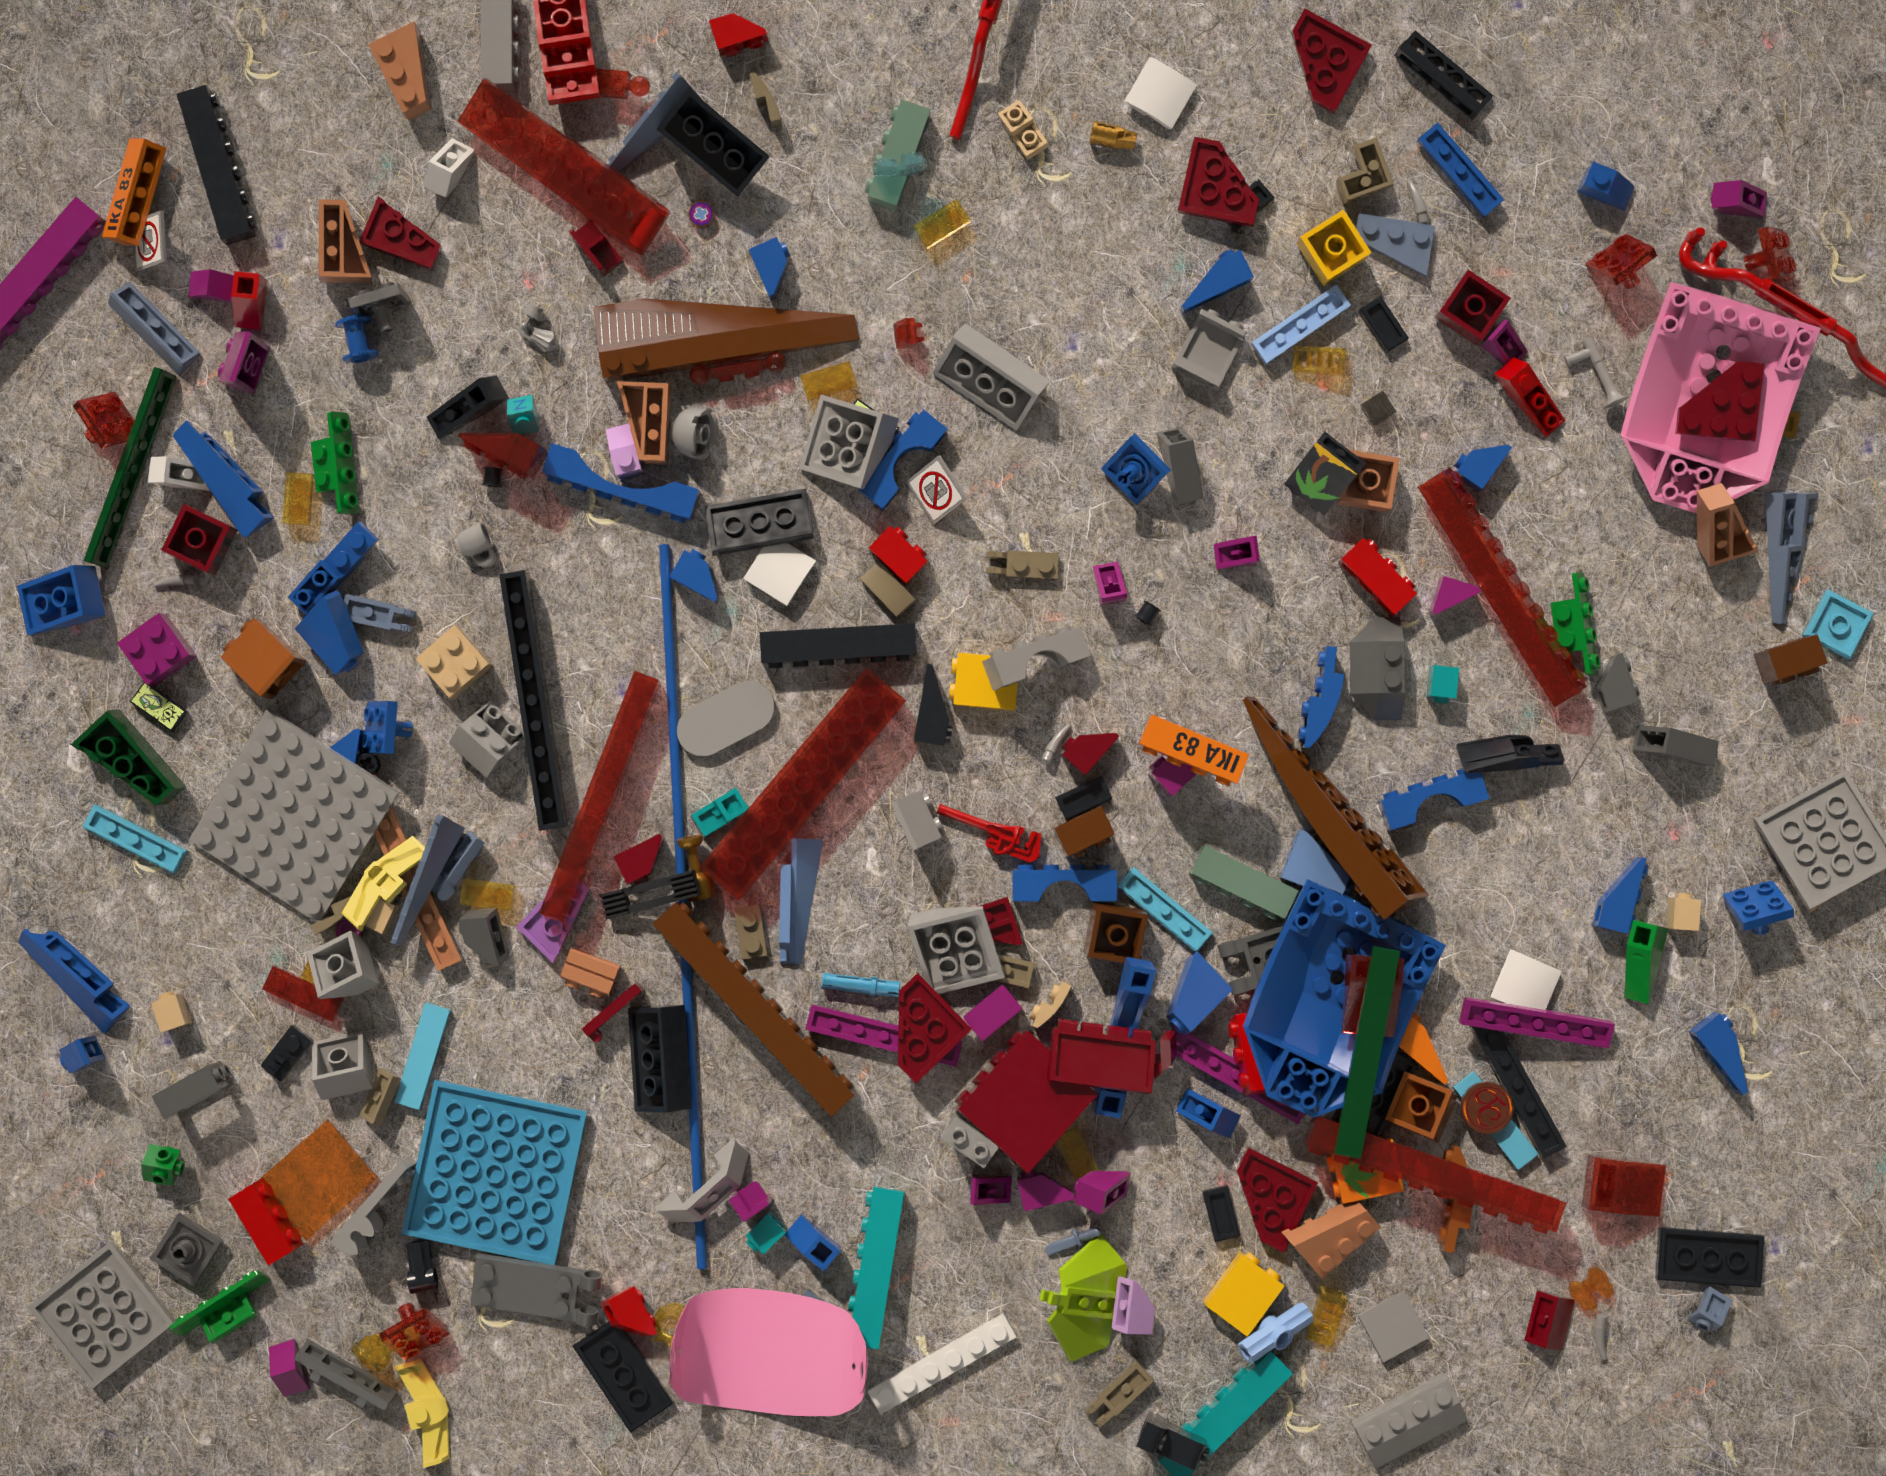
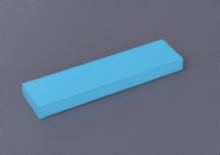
M97 804L93 805L83 825V828L173 874H177L188 850Z
M1134 867L1117 885V888L1195 952L1199 951L1213 934L1212 931Z
M428 1002L424 1004L395 1103L418 1110L421 1109L451 1009Z
M1472 1071L1455 1084L1453 1088L1462 1098L1467 1088L1482 1081ZM1512 1119L1505 1128L1497 1133L1490 1134L1517 1170L1538 1155V1152Z

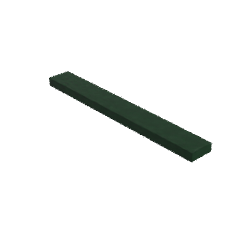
M153 368L83 560L85 562L106 569L108 567L177 378L176 375L163 369Z
M1372 946L1334 1147V1154L1359 1159L1362 1156L1400 956L1399 950Z

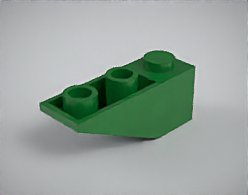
M1633 920L1627 942L1624 998L1650 1004L1668 933L1667 928Z

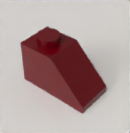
M1117 733L1079 735L1076 739L1071 736L1061 747L1064 750L1061 756L1085 776L1118 739L1119 735Z
M659 833L613 856L626 884L634 883V885H638L649 880L647 875L653 873L665 839L663 833Z

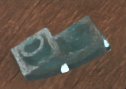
M908 152V155L902 154L900 163H896V160L893 158L881 157L880 160L874 159L873 175L897 177L916 174L927 170L928 161L927 158H923V155L917 152Z

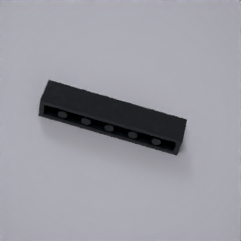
M206 85L177 93L178 102L220 240L226 245H231L256 237L254 228H257V222L253 213H249L247 207L250 199L246 189H242L239 181L243 177L238 164H234L232 158L235 155V150L231 140H227L225 135L228 127L223 115L220 116L217 107H220L221 104L215 91L212 92Z
M915 623L759 632L761 663L767 665V669L783 668L785 663H793V667H809L808 662H819V666H831L837 660H845L846 665L860 664V659H870L871 663H883L889 657H896L897 662L912 661V656H917Z

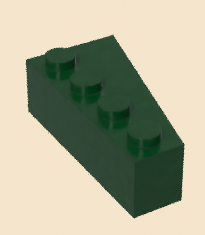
M120 709L107 710L70 744L88 755V758L95 763H99L108 769L109 773L116 778H120L128 783L129 787L156 806L169 804L187 787Z

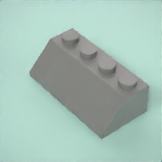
M966 323L952 337L932 373L1016 431L1050 382L1047 378Z
M1441 1373L1352 1420L1351 1423L1374 1467L1377 1469L1468 1419L1449 1379Z

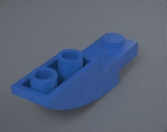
M357 522L329 555L315 565L288 598L307 615L323 596L334 592L367 558L365 555L379 539L362 522Z
M1326 646L1323 648V652L1319 651L1317 667H1321L1320 677H1316L1314 692L1318 693V697H1307V702L1303 701L1301 707V717H1305L1304 727L1299 728L1298 742L1302 743V749L1310 748L1327 727L1338 704L1344 674L1334 673L1337 647Z

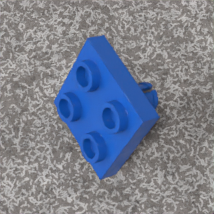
M1136 433L1101 468L1136 505L1171 471Z
M367 701L363 714L366 721L365 732L362 735L363 753L394 754L395 736L411 737L413 731H405L402 728L413 729L412 722L396 721L398 702Z
M1773 880L1723 894L1725 905L1744 931L1752 929L1756 935L1767 934L1769 932L1768 924L1794 917L1793 907Z

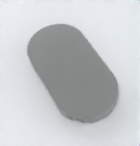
M754 681L739 682L685 711L677 725L678 740L682 747L693 755L705 757L714 755L765 728L774 713V699L770 691L760 683Z

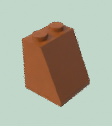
M255 618L253 621H247L240 629L242 633L236 640L232 639L223 648L224 654L221 658L260 697L274 699L307 660L264 622Z

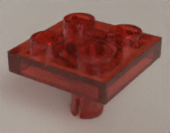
M1767 226L1758 229L1763 251L1744 256V262L1749 263L1745 264L1747 271L1750 272L1767 266L1770 280L1786 282L1796 279L1794 274L1797 270L1794 258L1790 257L1788 247H1790L1788 234L1780 228Z
M1625 234L1615 239L1613 244L1603 251L1596 253L1585 265L1590 273L1615 286L1623 282L1626 289H1632L1636 287L1633 280L1636 285L1640 283L1636 271L1658 255L1654 247Z
M115 391L81 399L73 405L87 427L84 434L89 442L97 443L101 449L127 442L134 419Z
M412 1303L403 1304L398 1308L397 1311L402 1321L379 1333L382 1342L404 1360L417 1356L423 1349L430 1345L438 1344L443 1338L450 1335L445 1323L427 1308L415 1312V1307Z

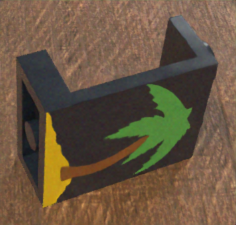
M1324 432L1284 485L1293 494L1310 504L1312 509L1325 516L1366 463L1327 432Z

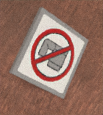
M164 211L155 212L147 217L140 245L134 246L136 272H141L167 262L166 247L171 248V238L165 236Z
M940 455L906 481L933 525L968 499Z

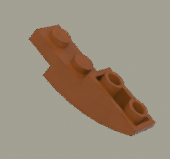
M1450 1143L1449 1149H1445L1443 1154L1444 1174H1440L1437 1183L1440 1195L1444 1198H1449V1201L1445 1202L1443 1206L1442 1217L1445 1218L1443 1228L1438 1230L1437 1243L1440 1244L1439 1248L1443 1251L1454 1253L1459 1228L1470 1229L1472 1188L1469 1171L1459 1146Z

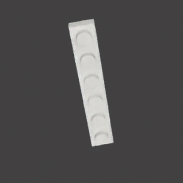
M1002 1313L868 1389V1394L881 1415L1016 1338V1334L1006 1316Z

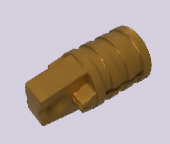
M1094 120L1089 143L1113 149L1124 148L1133 150L1137 140V133L1126 130L1118 125L1105 124L1104 122Z

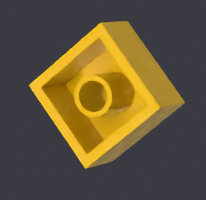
M1344 209L1302 235L1296 243L1323 286L1359 265L1371 254L1370 249Z

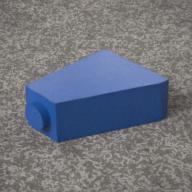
M338 590L323 596L295 628L335 675L345 670L348 673L359 664L357 659L364 651Z
M1198 951L1186 959L1166 1015L1170 1020V1026L1176 1032L1183 1035L1192 1032L1233 990Z

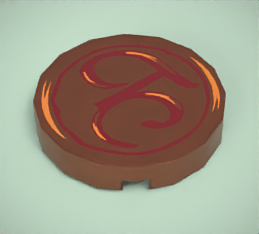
M1487 1081L1475 1083L1467 1088L1461 1098V1116L1467 1126L1476 1132L1484 1134L1497 1133L1505 1128L1512 1118V1098L1506 1089L1496 1083Z

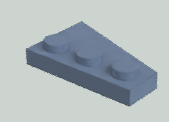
M1358 214L1356 229L1369 249L1395 260L1397 264L1403 267L1406 266L1416 271L1418 275L1426 278L1435 229L1434 225Z

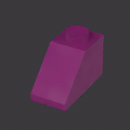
M1743 180L1714 183L1713 192L1710 197L1712 209L1728 215L1765 217L1766 191Z
M1032 1169L1029 1173L1021 1172V1177L1016 1178L1024 1212L1075 1199L1071 1189L1043 1172L1036 1173V1169Z
M1090 1171L1077 1180L1074 1188L1076 1192L1074 1203L1102 1215L1127 1196L1131 1173L1127 1171Z

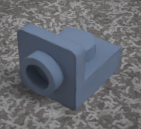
M1708 1287L1703 1293L1697 1311L1690 1314L1689 1320L1695 1323L1696 1327L1700 1330L1712 1332L1722 1327L1732 1299L1712 1287Z

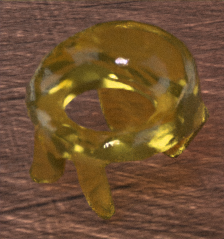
M672 1302L659 1307L654 1317L658 1336L653 1338V1342L663 1341L671 1348L674 1335H670L663 1330L662 1321L664 1318L679 1321L685 1308L683 1304Z
M376 1333L371 1336L366 1335L361 1341L354 1342L350 1350L375 1373H380L388 1365L393 1344L384 1342L382 1336Z

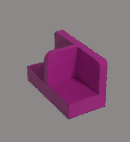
M1001 985L964 1015V1020L980 1040L984 1041L1023 1008L1006 987Z
M753 1181L743 1189L740 1188L733 1193L729 1202L741 1220L745 1222L768 1206L772 1196L766 1194L759 1182Z

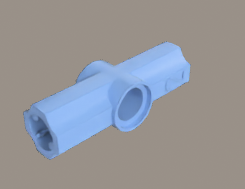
M1303 1302L1296 1304L1278 1317L1270 1315L1261 1322L1258 1331L1238 1343L1239 1351L1248 1363H1253L1274 1348L1282 1350L1291 1343L1294 1334L1314 1322L1313 1315Z

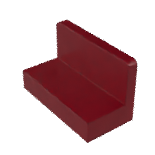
M1537 1290L1524 1341L1545 1349L1562 1350L1575 1300Z

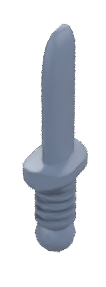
M1094 1227L1093 1229L1085 1230V1232H1080V1234L1077 1229L1072 1230L1074 1235L1050 1243L1045 1248L1047 1255L1075 1245H1078L1079 1249L1083 1248L1082 1242L1101 1236L1102 1230L1099 1227Z

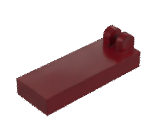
M638 982L634 983L582 1028L583 1032L593 1042L602 1040L603 1034L599 1028L644 990Z

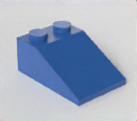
M71 565L17 586L27 636L86 623L106 616L96 566Z

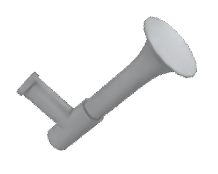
M1593 337L1582 341L1585 347L1584 350L1564 357L1568 367L1590 358L1607 394V404L1604 409L1616 406L1629 398V396L1620 394L1615 388Z

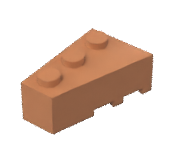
M415 22L368 44L408 121L431 110L428 82L424 67V55L420 39L421 34Z
M319 199L320 283L373 284L345 200Z
M617 381L639 461L642 464L668 465L671 386L668 383Z
M1722 483L1697 491V548L1709 566L1758 552L1735 502Z
M1358 1201L1341 1203L1326 1210V1214L1314 1220L1311 1218L1303 1221L1304 1225L1292 1231L1287 1229L1282 1232L1322 1279L1381 1228Z

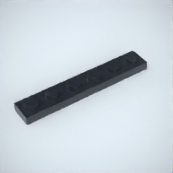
M1470 1026L1503 1088L1506 1089L1512 1098L1513 1106L1541 1157L1545 1159L1567 1147L1504 1031Z

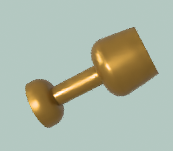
M692 835L677 839L678 846L681 849L687 850L690 870L696 871L702 894L688 898L689 901H699L714 896L713 875L708 871H701L697 847L703 842L702 835Z

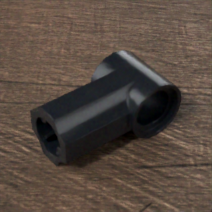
M430 1240L406 1243L409 1264L407 1282L410 1294L437 1291L438 1275L436 1268L433 1267Z

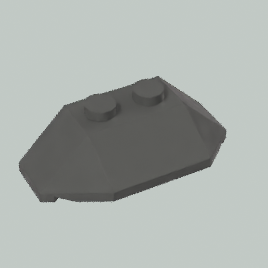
M1374 617L1350 642V695L1374 720H1401L1405 697V641L1400 617Z

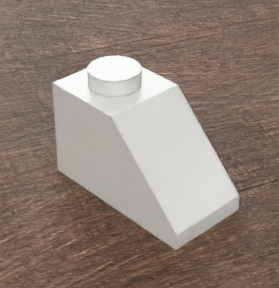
M451 139L429 161L423 186L438 195L447 197L458 185L474 154V149Z
M167 456L151 457L148 483L210 491L190 461Z

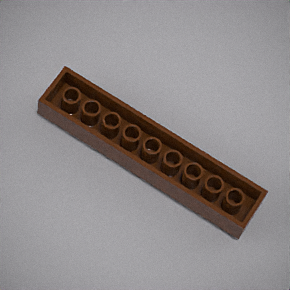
M675 902L652 924L832 1117L854 1096L852 1091L854 1088L853 1083L844 1074L841 1076L837 1075L834 1071L837 1068L836 1065L826 1054L821 1057L816 1052L819 1048L808 1035L803 1038L798 1031L801 1030V1027L791 1017L786 1019L780 1013L783 1011V1008L773 997L768 1000L762 994L765 989L755 978L752 981L748 979L745 975L748 970L738 959L733 962L727 956L730 952L720 940L715 943L709 935L712 931L702 921L698 924L691 917L694 914L691 908L685 902L681 905Z

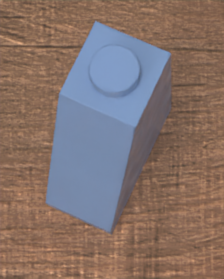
M1298 829L1279 878L1302 887L1306 880L1309 879L1347 896L1351 887V883L1348 882L1350 876L1306 831Z

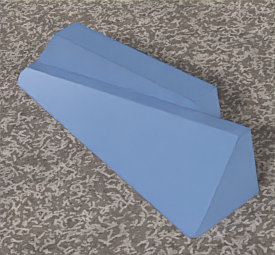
M792 839L791 864H781L780 964H800L802 962L823 844L821 839Z

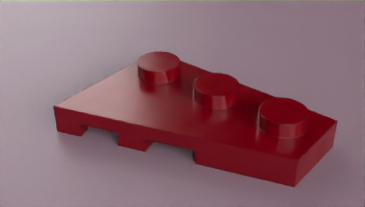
M379 196L359 240L362 246L433 271L442 249L441 244L418 226L413 225Z

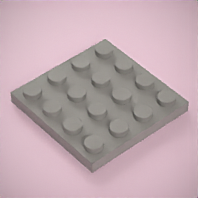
M1846 770L1754 820L1755 825L1808 911L1886 869V834Z
M113 1240L28 1306L31 1313L91 1389L95 1388L169 1329L171 1324L176 1322Z

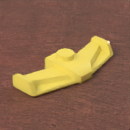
M412 836L385 856L373 862L364 871L361 881L341 914L362 932L380 897L391 903L407 885L400 876L420 862L425 846Z
M421 1358L396 1365V1371L414 1401L404 1405L411 1430L422 1428L423 1468L450 1459L449 1407L446 1398L441 1394Z

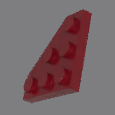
M1304 8L1291 32L1311 102L1334 114L1372 44Z
M1194 137L1178 213L1254 227L1259 206L1258 197L1254 191L1252 192L1235 163L1232 162L1225 152L1220 141Z
M1735 362L1678 408L1675 434L1749 442L1756 441L1764 363Z
M919 973L899 990L898 1066L917 1084L972 1030Z
M1247 1147L1236 1172L1261 1242L1284 1253L1289 1240L1282 1232L1287 1229L1292 1231L1297 1228L1319 1182Z

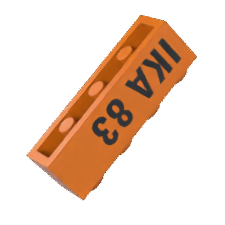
M129 138L103 230V238L125 246L140 245L166 153V147L144 138Z
M1152 714L1149 715L1138 745L1143 746L1142 752L1154 757L1157 756V753L1167 756V762L1181 767L1182 763L1192 767L1191 772L1205 777L1206 773L1216 776V782L1230 787L1231 783L1238 784L1249 757L1248 753Z

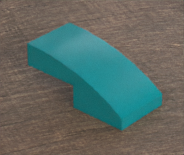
M735 787L691 814L690 817L704 838L748 811L749 807Z

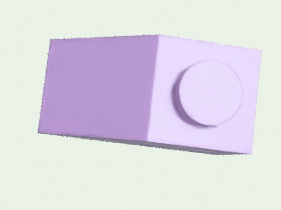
M629 423L606 429L609 451L616 476L619 479L644 473L642 463L638 459Z
M1118 1276L1112 1329L1125 1334L1152 1335L1155 1307L1137 1281Z

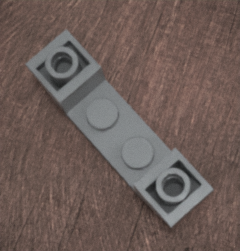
M732 1139L714 1155L722 1167L719 1172L687 1200L674 1190L655 1209L671 1223L702 1221L740 1187L749 1154L748 1151L735 1139Z

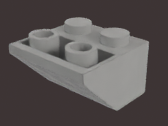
M489 701L458 727L449 744L487 778L506 761L525 739L523 730L493 702Z

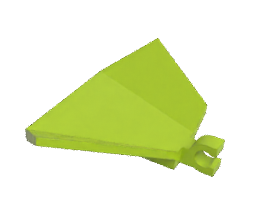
M1102 1234L1099 1237H1094L1058 1269L1061 1283L1060 1293L1041 1289L1039 1297L1041 1301H1047L1050 1305H1057V1308L1046 1322L1067 1359L1071 1362L1107 1347L1113 1331L1112 1321L1118 1276H1126L1127 1265Z

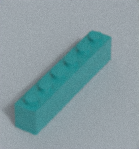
M873 1186V1192L867 1191L865 1206L870 1207L868 1218L863 1217L861 1233H866L864 1244L859 1243L856 1259H861L860 1270H854L852 1285H856L857 1290L856 1296L850 1295L848 1311L853 1312L852 1318L859 1326L866 1348L879 1350L904 1191Z
M1272 1350L1251 1363L1246 1369L1244 1367L1240 1368L1232 1377L1234 1381L1228 1387L1222 1386L1214 1394L1215 1399L1209 1405L1204 1404L1195 1414L1197 1417L1190 1424L1188 1422L1184 1423L1181 1428L1207 1440L1206 1447L1210 1448L1209 1457L1293 1375L1292 1371ZM1157 1456L1159 1463L1172 1476H1190L1195 1471L1164 1456Z

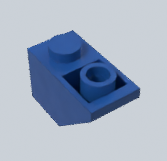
M802 1214L785 1233V1236L796 1248L823 1271L826 1270L841 1251V1246Z

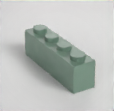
M902 99L899 107L894 106L890 121H893L891 130L886 129L882 139V145H885L882 155L877 154L873 168L877 169L874 179L869 178L865 188V193H868V202L898 211L931 116L929 108Z
M1202 845L1189 872L1194 875L1193 881L1206 887L1208 883H1211L1218 887L1216 892L1228 898L1233 894L1241 898L1240 904L1254 909L1256 905L1264 909L1263 915L1277 921L1278 917L1286 918L1298 893V890L1206 845Z

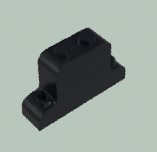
M1151 1411L1148 1412L1136 1446L1149 1453L1164 1456L1193 1470H1197L1198 1465L1204 1466L1210 1452V1448L1206 1447V1439L1170 1423L1164 1417Z

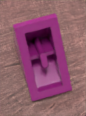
M212 269L191 271L188 297L232 302L231 294L234 275Z
M1507 320L1502 321L1481 344L1485 350L1503 365L1513 357L1522 360L1528 353V350Z
M1257 536L1214 544L1216 569L1252 566L1260 562Z
M1118 561L1093 566L1100 605L1125 601L1128 598Z
M1443 576L1439 578L1428 613L1432 617L1480 593L1481 590L1477 586Z
M972 1174L970 1204L1010 1203L1012 1177Z
M295 1339L269 1347L270 1378L284 1397L310 1389L304 1366L294 1360L299 1351Z

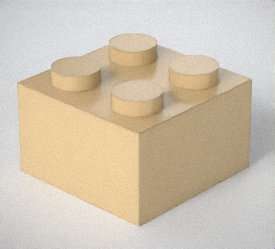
M453 625L416 658V661L444 693L454 700L493 666L464 631L456 625Z

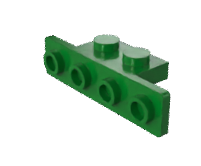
M331 411L327 413L329 438L311 442L316 493L335 491L338 514L357 515L359 514L349 414Z
M1583 572L1572 573L1575 599L1550 603L1557 654L1582 650L1586 675H1597L1601 662L1598 653L1595 651L1594 643L1597 642L1596 630L1592 628L1593 607L1588 602L1587 592L1590 590V584Z
M258 1270L245 1274L242 1280L236 1284L223 1288L220 1294L214 1298L201 1302L198 1308L192 1312L179 1316L176 1322L169 1326L171 1332L183 1336L199 1325H202L208 1341L212 1344L217 1343L258 1316L249 1294L270 1280L268 1275Z

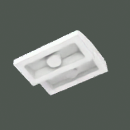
M1150 57L1124 102L1142 115L1150 116L1165 128L1172 129L1197 84L1171 67Z
M789 543L763 547L743 579L788 606L800 585L805 581L816 560Z
M1510 949L1490 997L1506 1004L1546 1010L1562 971Z

